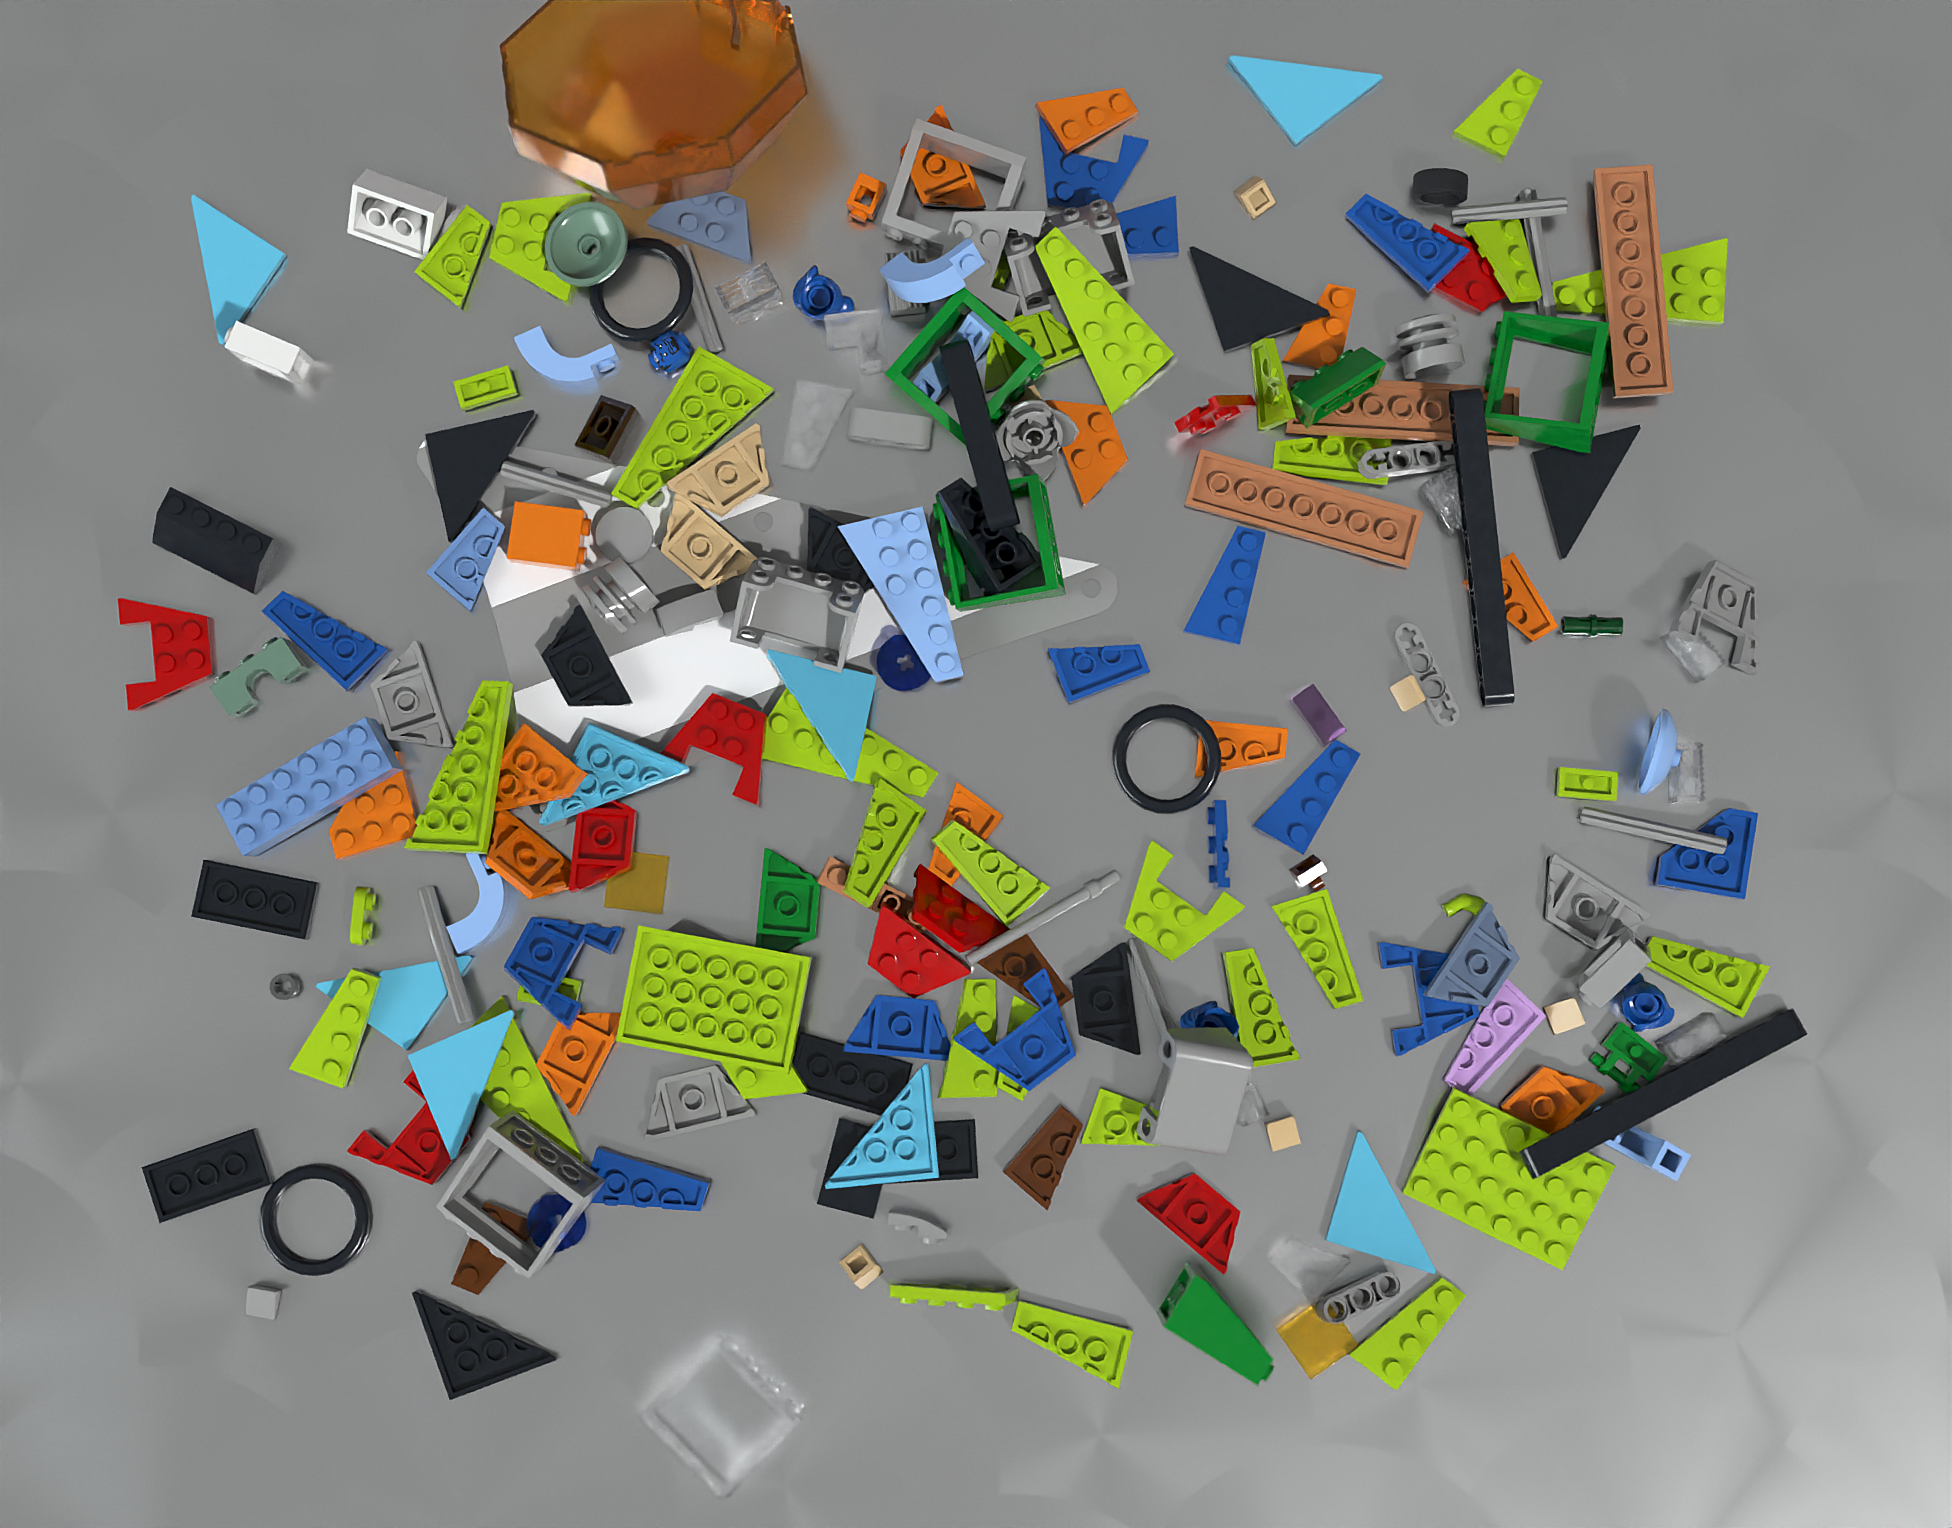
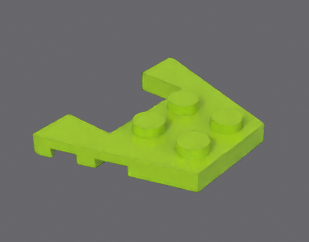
M579 193L501 202L489 256L490 260L515 275L526 279L541 290L552 294L560 301L569 304L573 285L564 282L553 272L546 271V236L554 220L564 210L578 203L592 202V194Z
M1151 841L1124 928L1172 962L1242 911L1245 906L1223 891L1206 915L1195 909L1157 882V878L1173 855L1154 841Z

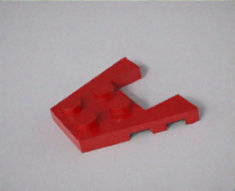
M123 598L118 599L120 625L151 624L156 680L126 684L129 711H137L142 706L153 701L156 702L165 698L168 694L187 688L215 675L210 617Z
M712 693L660 754L684 764L693 746L744 767L732 795L759 806L767 715Z
M412 1070L403 1083L426 1101L414 1070ZM427 1101L389 1148L367 1130H363L347 1150L349 1154L391 1168L401 1174L430 1185H434L455 1160L450 1158ZM467 1133V1135L465 1136L459 1152H461L464 1149V1147L468 1144V1142L472 1139L469 1133Z

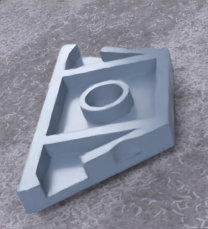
M691 180L647 220L649 227L749 265L751 264L746 200Z
M1489 902L1482 905L1423 993L1425 997L1482 1007L1489 1006L1520 959L1514 947L1508 942V935L1504 927L1499 925L1492 912L1494 908Z

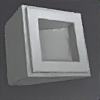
M257 1285L248 1286L246 1315L275 1320L281 1290Z

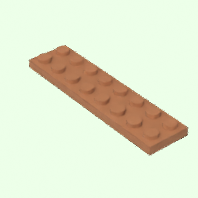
M1653 164L1595 168L1593 171L1605 315L1606 323H1609L1608 348L1613 398L1669 395L1673 393Z
M1289 374L1287 379L1289 393L1291 391L1290 388L1301 379L1308 381L1314 376ZM1379 380L1377 385L1307 429L1296 415V418L1286 422V433L1453 442L1449 392L1479 387L1484 401H1487L1489 392L1485 391V386ZM1505 387L1500 414L1519 416L1520 388ZM1486 429L1488 445L1517 446L1519 443V437Z
M1200 449L1184 505L1403 568L1409 567L1424 511Z

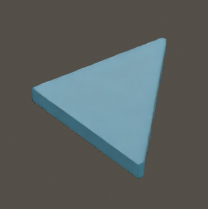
M1232 55L1228 59V62L1295 146L1383 79L1381 74Z
M193 194L191 202L218 341L225 347V336L228 329L234 327L236 321L242 323L286 258V255Z
M768 649L767 659L772 662L779 673V677L789 692L794 695L802 707L801 710L813 728H816L824 740L823 743L845 772L847 779L853 782L877 676L846 668L843 669L842 673L814 666V660Z
M588 723L570 759L588 775L571 797L549 801L539 823L543 826L552 824L685 774L690 768L683 763Z
M471 955L455 957L460 975H462L474 958ZM439 961L372 973L381 976L382 979L367 1023L407 1051L410 1050L448 995ZM345 978L317 983L315 987L333 999Z
M514 1010L507 1011L407 1055L451 1160L458 1158L460 1148L468 1133L476 1108L484 1093L491 1075L490 1073L515 1015Z
M923 1064L825 1183V1189L939 1178L928 1064Z
M1357 1131L1325 1240L1435 1274L1436 1269L1368 1142L1363 1133Z

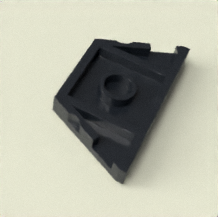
M810 507L808 510L807 571L826 573L832 578L842 581H854L864 590V594L875 586L838 529V526L845 524Z
M582 605L576 606L571 617L564 626L562 625L553 642L547 646L541 655L569 707H592L633 704Z
M1123 942L1071 976L1078 1033L1080 1036L1135 1055H1140L1126 942Z

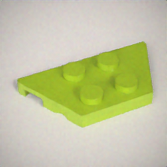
M1048 310L1028 316H1023L1022 314L1014 317L1012 322L1004 321L1011 330L1046 361L1043 365L1045 369L1083 354L1076 337L1064 324L1059 323ZM996 331L990 337L991 342L987 350L984 383L986 392L1003 386L1026 360L1023 355Z
M721 1062L743 1099L806 1093L809 1091L793 1064H791L790 1074Z

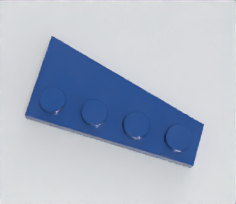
M1365 194L1346 212L1345 217L1427 293L1449 274L1470 251V249L1462 245L1458 246L1449 241L1448 237L1438 232L1436 234L1423 227L1422 223L1414 219L1410 220L1399 214L1398 210L1368 194Z
M1237 526L1183 630L1184 633L1240 645L1266 532Z
M284 591L262 610L269 620L346 692L388 652V649L382 645L372 642L364 635L345 627L337 620L327 617Z
M1335 739L1252 826L1304 855L1361 753Z
M598 1146L590 1169L606 1181L589 1204L601 1203L609 1206L632 1205L641 1208H647L648 1206L672 1210L701 1211L710 1181Z

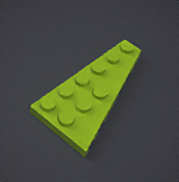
M1728 237L1661 254L1667 321L1718 325L1724 322ZM1601 270L1552 282L1557 313L1606 317Z
M698 346L611 495L638 510L660 491L669 480L683 471L774 391V388Z
M481 681L467 711L469 716L462 731L458 730L454 739L457 742L451 755L447 754L428 794L429 802L423 814H419L415 822L417 827L412 838L407 839L404 846L405 849L488 854L513 684L509 681Z
M786 688L767 718L765 749L762 759L847 779L838 761H835L823 743L824 740L801 710L802 707L794 695ZM866 728L854 781L875 786L876 780L881 778L901 793L924 798L939 773Z

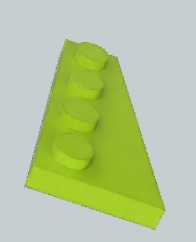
M1021 1300L1018 1301L1011 1328L1012 1331L1119 1389L1133 1335L1132 1329Z

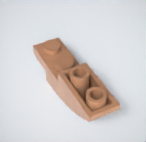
M829 856L816 882L857 902L843 892L850 866ZM884 883L872 905L868 908L879 913L880 905L882 902H885L924 932L926 928L912 919V908L915 905L913 898Z

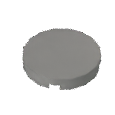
M617 507L608 511L600 519L596 528L598 548L610 561L615 560L618 556L627 565L641 561L649 552L654 542V531L649 519L641 511L631 507Z

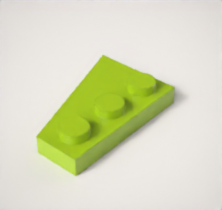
M1520 219L1467 223L1463 229L1469 237L1473 236L1479 245L1478 252L1482 258L1486 257L1494 268L1493 275L1511 303L1538 301L1542 293Z

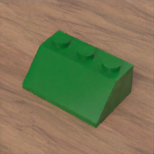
M1360 347L1355 351L1352 349L1347 350L1338 357V362L1331 366L1328 364L1323 365L1315 371L1314 377L1308 381L1301 379L1290 388L1289 394L1295 414L1305 428H1309L1377 385L1386 363L1364 347Z

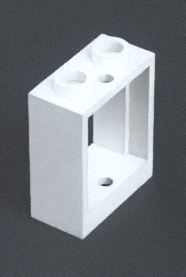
M238 321L235 322L234 327L228 329L225 336V348L239 360L303 386L314 360L300 347Z

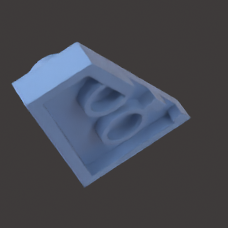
M482 508L428 569L426 574L471 611L506 527L485 508Z

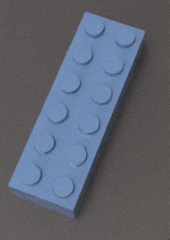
M364 717L216 804V807L242 856L255 857L399 773L403 768L377 720Z

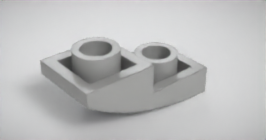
M714 589L679 599L656 610L665 637L692 631L694 626L720 620L724 615Z
M889 1211L888 1225H894V1230L912 1231V1226H918L917 1238H923V1243L941 1244V1239H947V1230L929 1219L911 1213Z

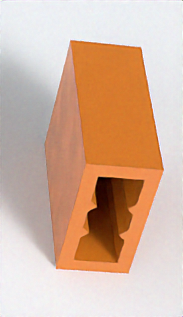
M515 501L507 559L512 563L580 572L581 564L585 565L587 547H583L585 536L590 535L591 519H587L588 514L584 510Z

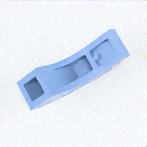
M967 238L942 257L928 263H914L901 252L879 268V271L891 290L899 298L912 303H926L945 298L964 288L966 284L963 279L983 266L985 262L974 243Z
M971 311L949 343L968 338L976 362L991 342L990 337L995 330L974 311ZM941 354L925 366L913 382L934 403L939 401L950 390Z
M541 326L514 337L521 354L533 370L546 380L561 386L583 387L598 382L595 371H607L615 366V362L620 360L612 344L582 357H564L551 348Z
M466 854L479 884L480 896L476 908L468 917L446 927L458 954L467 953L488 941L500 927L507 911L509 896L507 881L497 872L491 873L490 870L492 868L485 863L487 854Z
M1596 1105L1593 1112L1601 1109L1602 1107ZM1635 1126L1604 1142L1606 1146L1675 1181L1678 1180L1691 1156L1668 1141L1657 1138Z

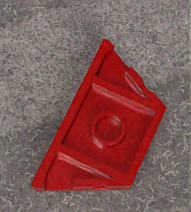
M1435 223L1433 224L1432 232L1436 234L1438 232L1448 237V240L1456 245H1462L1470 249L1469 254L1433 290L1479 314H1482L1492 307L1493 304L1507 296L1493 275L1494 268L1486 257L1482 258L1478 252V245Z
M1214 395L1208 399L1209 404L1203 407H1196L1174 423L1179 433L1190 432L1191 435L1200 432L1202 435L1215 429L1217 423L1223 420L1229 421L1234 419L1241 412L1254 407L1256 403L1252 395Z
M613 800L577 814L568 889L571 893H576L631 870L637 820L635 809L617 800Z
M919 864L913 876L916 878V887L913 890L915 905L912 908V919L953 949L962 953L974 946L980 947L1010 930L954 887L940 879L922 864Z
M882 902L867 960L870 967L912 998L969 975L971 972L970 966L885 902Z
M1196 1173L1164 1185L1136 1199L1139 1204L1223 1275L1227 1272V1264L1235 1238L1234 1234L1238 1225L1240 1211Z

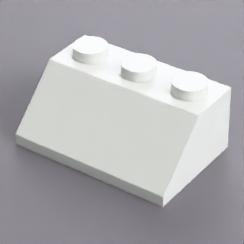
M366 169L352 186L347 233L423 260L435 246L445 218L447 197Z

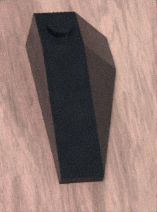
M963 478L957 479L936 492L969 571L985 597L1001 592L1042 565V560L1031 541L1022 532L1018 533L1012 526L991 532L980 494Z

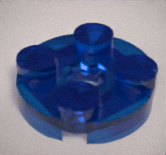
M905 634L894 635L881 646L876 663L880 677L889 688L906 693L917 690L929 682L931 676ZM908 655L911 657L910 661L914 663V666L912 668L907 667L905 671L900 670L901 664L897 661L899 658L904 659Z
M558 1192L542 1194L528 1211L527 1228L529 1235L539 1248L544 1245L555 1230L551 1228L552 1223L548 1221L549 1218L561 1215L562 1220L573 1205V1203ZM584 1211L554 1252L564 1251V1249L576 1245L582 1239L586 1230Z

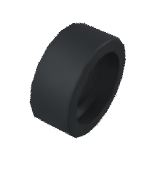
M1431 168L1418 171L1413 176L1412 196L1418 203L1433 206H1450L1467 200L1468 175L1462 171L1448 168Z

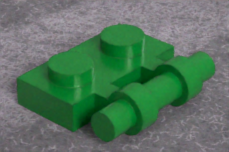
M1618 1022L1601 1044L1610 1051L1608 1056L1604 1058L1596 1051L1589 1059L1590 1062L1597 1066L1598 1072L1604 1076L1607 1074L1618 1083V1087L1622 1091L1630 1093L1641 1087L1635 1082L1640 1075L1651 1082L1668 1060L1665 1055L1623 1022ZM1619 1059L1631 1068L1627 1074L1614 1066Z

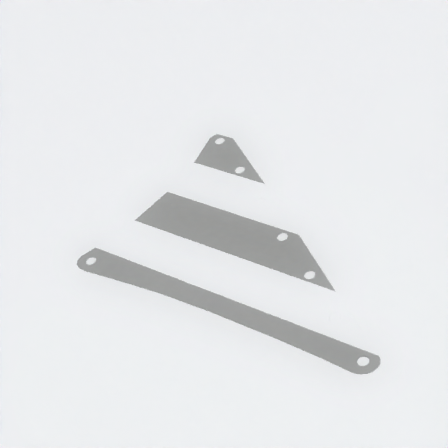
M425 439L418 450L417 463L438 496L428 445ZM516 446L506 460L539 471L551 467L555 469L559 477L612 493L626 469L625 466H613L609 463ZM499 472L490 488L487 489L481 498L478 507L469 521L465 523L460 532L466 528L482 508H485L506 527L483 582L502 644L510 680L513 684L518 728L520 729L523 723L529 725L569 759H571L588 723L657 753H661L712 693L762 712L768 718L787 688L772 662L766 657L768 649L815 660L818 651L765 636L758 649L730 642L740 588L746 573L707 589L715 590L724 614L722 619L696 625L692 631L665 637L656 610L679 599L707 591L660 552L666 535L669 516H671L675 501V492L668 489L666 485L661 489L665 496L662 505L652 507L646 502L638 509L651 523L654 531V542L649 552L641 561L628 565L660 602L647 614H644L634 606L631 612L637 622L633 625L624 615L620 621L628 630L622 634L619 630L608 625L593 609L582 587L588 584L597 593L601 588L593 580L595 576L601 578L606 583L611 581L605 567L612 561L608 560L598 548L596 528L600 519L608 511L617 507L631 506L612 496L610 506L608 508L503 477ZM762 494L754 495L723 517L692 502L758 559L760 557H770L776 562L786 565H798L804 570H807L808 510L810 507L845 525L871 519V517ZM515 501L584 510L588 514L587 519H591L590 535L585 536L583 547H587V558L585 565L581 564L580 572L512 563L507 559ZM766 512L773 518V525L769 530L760 531L754 525V519L759 513ZM928 530L960 660L1048 629L1097 615L1107 610L1116 599L1118 582L1113 571L1100 564L1059 556L1066 595L960 612L955 609V605L951 606L949 602L948 589L952 588L950 577L945 576L943 569V560H947L945 549L939 547L933 540L930 530ZM1039 566L999 593L1046 585L1043 566ZM965 567L970 598L984 596L970 571ZM1088 579L1098 581L1101 587L1099 595L1094 598L1086 597L1082 592V585ZM875 587L864 594L844 666L846 669L877 676L874 691L928 672ZM582 605L633 704L592 707H569L541 655L547 646L553 642L562 625L566 624L576 606ZM747 634L741 635L745 638H754L753 636ZM825 658L829 662H838L831 658ZM692 746L684 764L691 766L713 754ZM539 803L522 806V815L526 824L536 831L548 832L576 821L577 817L576 814L543 826L539 823L542 812L539 810Z

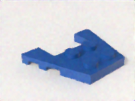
M1040 116L1039 128L1047 207L1064 211L1071 207L1080 208L1090 205L1093 201L1104 199L1113 204L1129 175L1136 167L1137 162L1146 151L1149 140L1124 135L1117 163L1074 153L1064 154L1063 151L1059 150V144Z
M531 917L504 964V970L566 1029L570 1030L582 1009V1003L558 993V988L583 943L611 955L623 934V929L614 926L612 928L598 927L597 924L586 923V925L571 924L569 921Z
M1385 942L1378 943L1382 969L1412 965L1420 1013V1026L1391 1030L1395 1056H1402L1408 1051L1479 1017V1010L1476 1005L1429 998L1423 995L1449 954Z
M1045 968L1023 983L1041 1009L1002 1040L992 1046L975 1022L953 1037L958 1044L1028 1091H1031L1076 1056Z

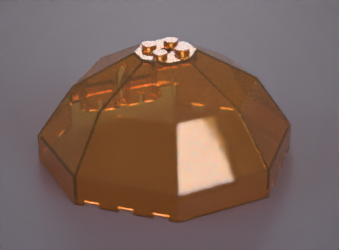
M548 0L500 44L503 79L506 89V106L509 115L508 124L517 153L577 186L634 210L727 191L775 143L808 94L791 9L787 5H785L784 9L778 0ZM737 17L741 31L740 45L733 43Z

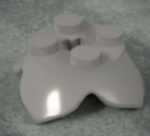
M1030 399L1020 402L1005 413L1004 421L996 431V437L1004 462L1015 460L1021 470L1028 476L1038 474L1045 480L1056 468L1059 449L1072 444L1078 435L1079 429L1076 423L1064 412L1051 408L1042 400ZM1036 430V431H1035V434H1036V435H1034V436H1029L1028 433H1029L1030 431Z

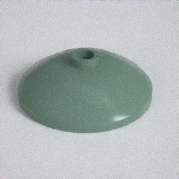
M582 202L567 208L554 220L546 236L545 255L549 267L561 280L574 286H592L606 280L618 269L625 257L628 244L626 227L614 210L598 202ZM597 247L596 252L591 254L592 249Z

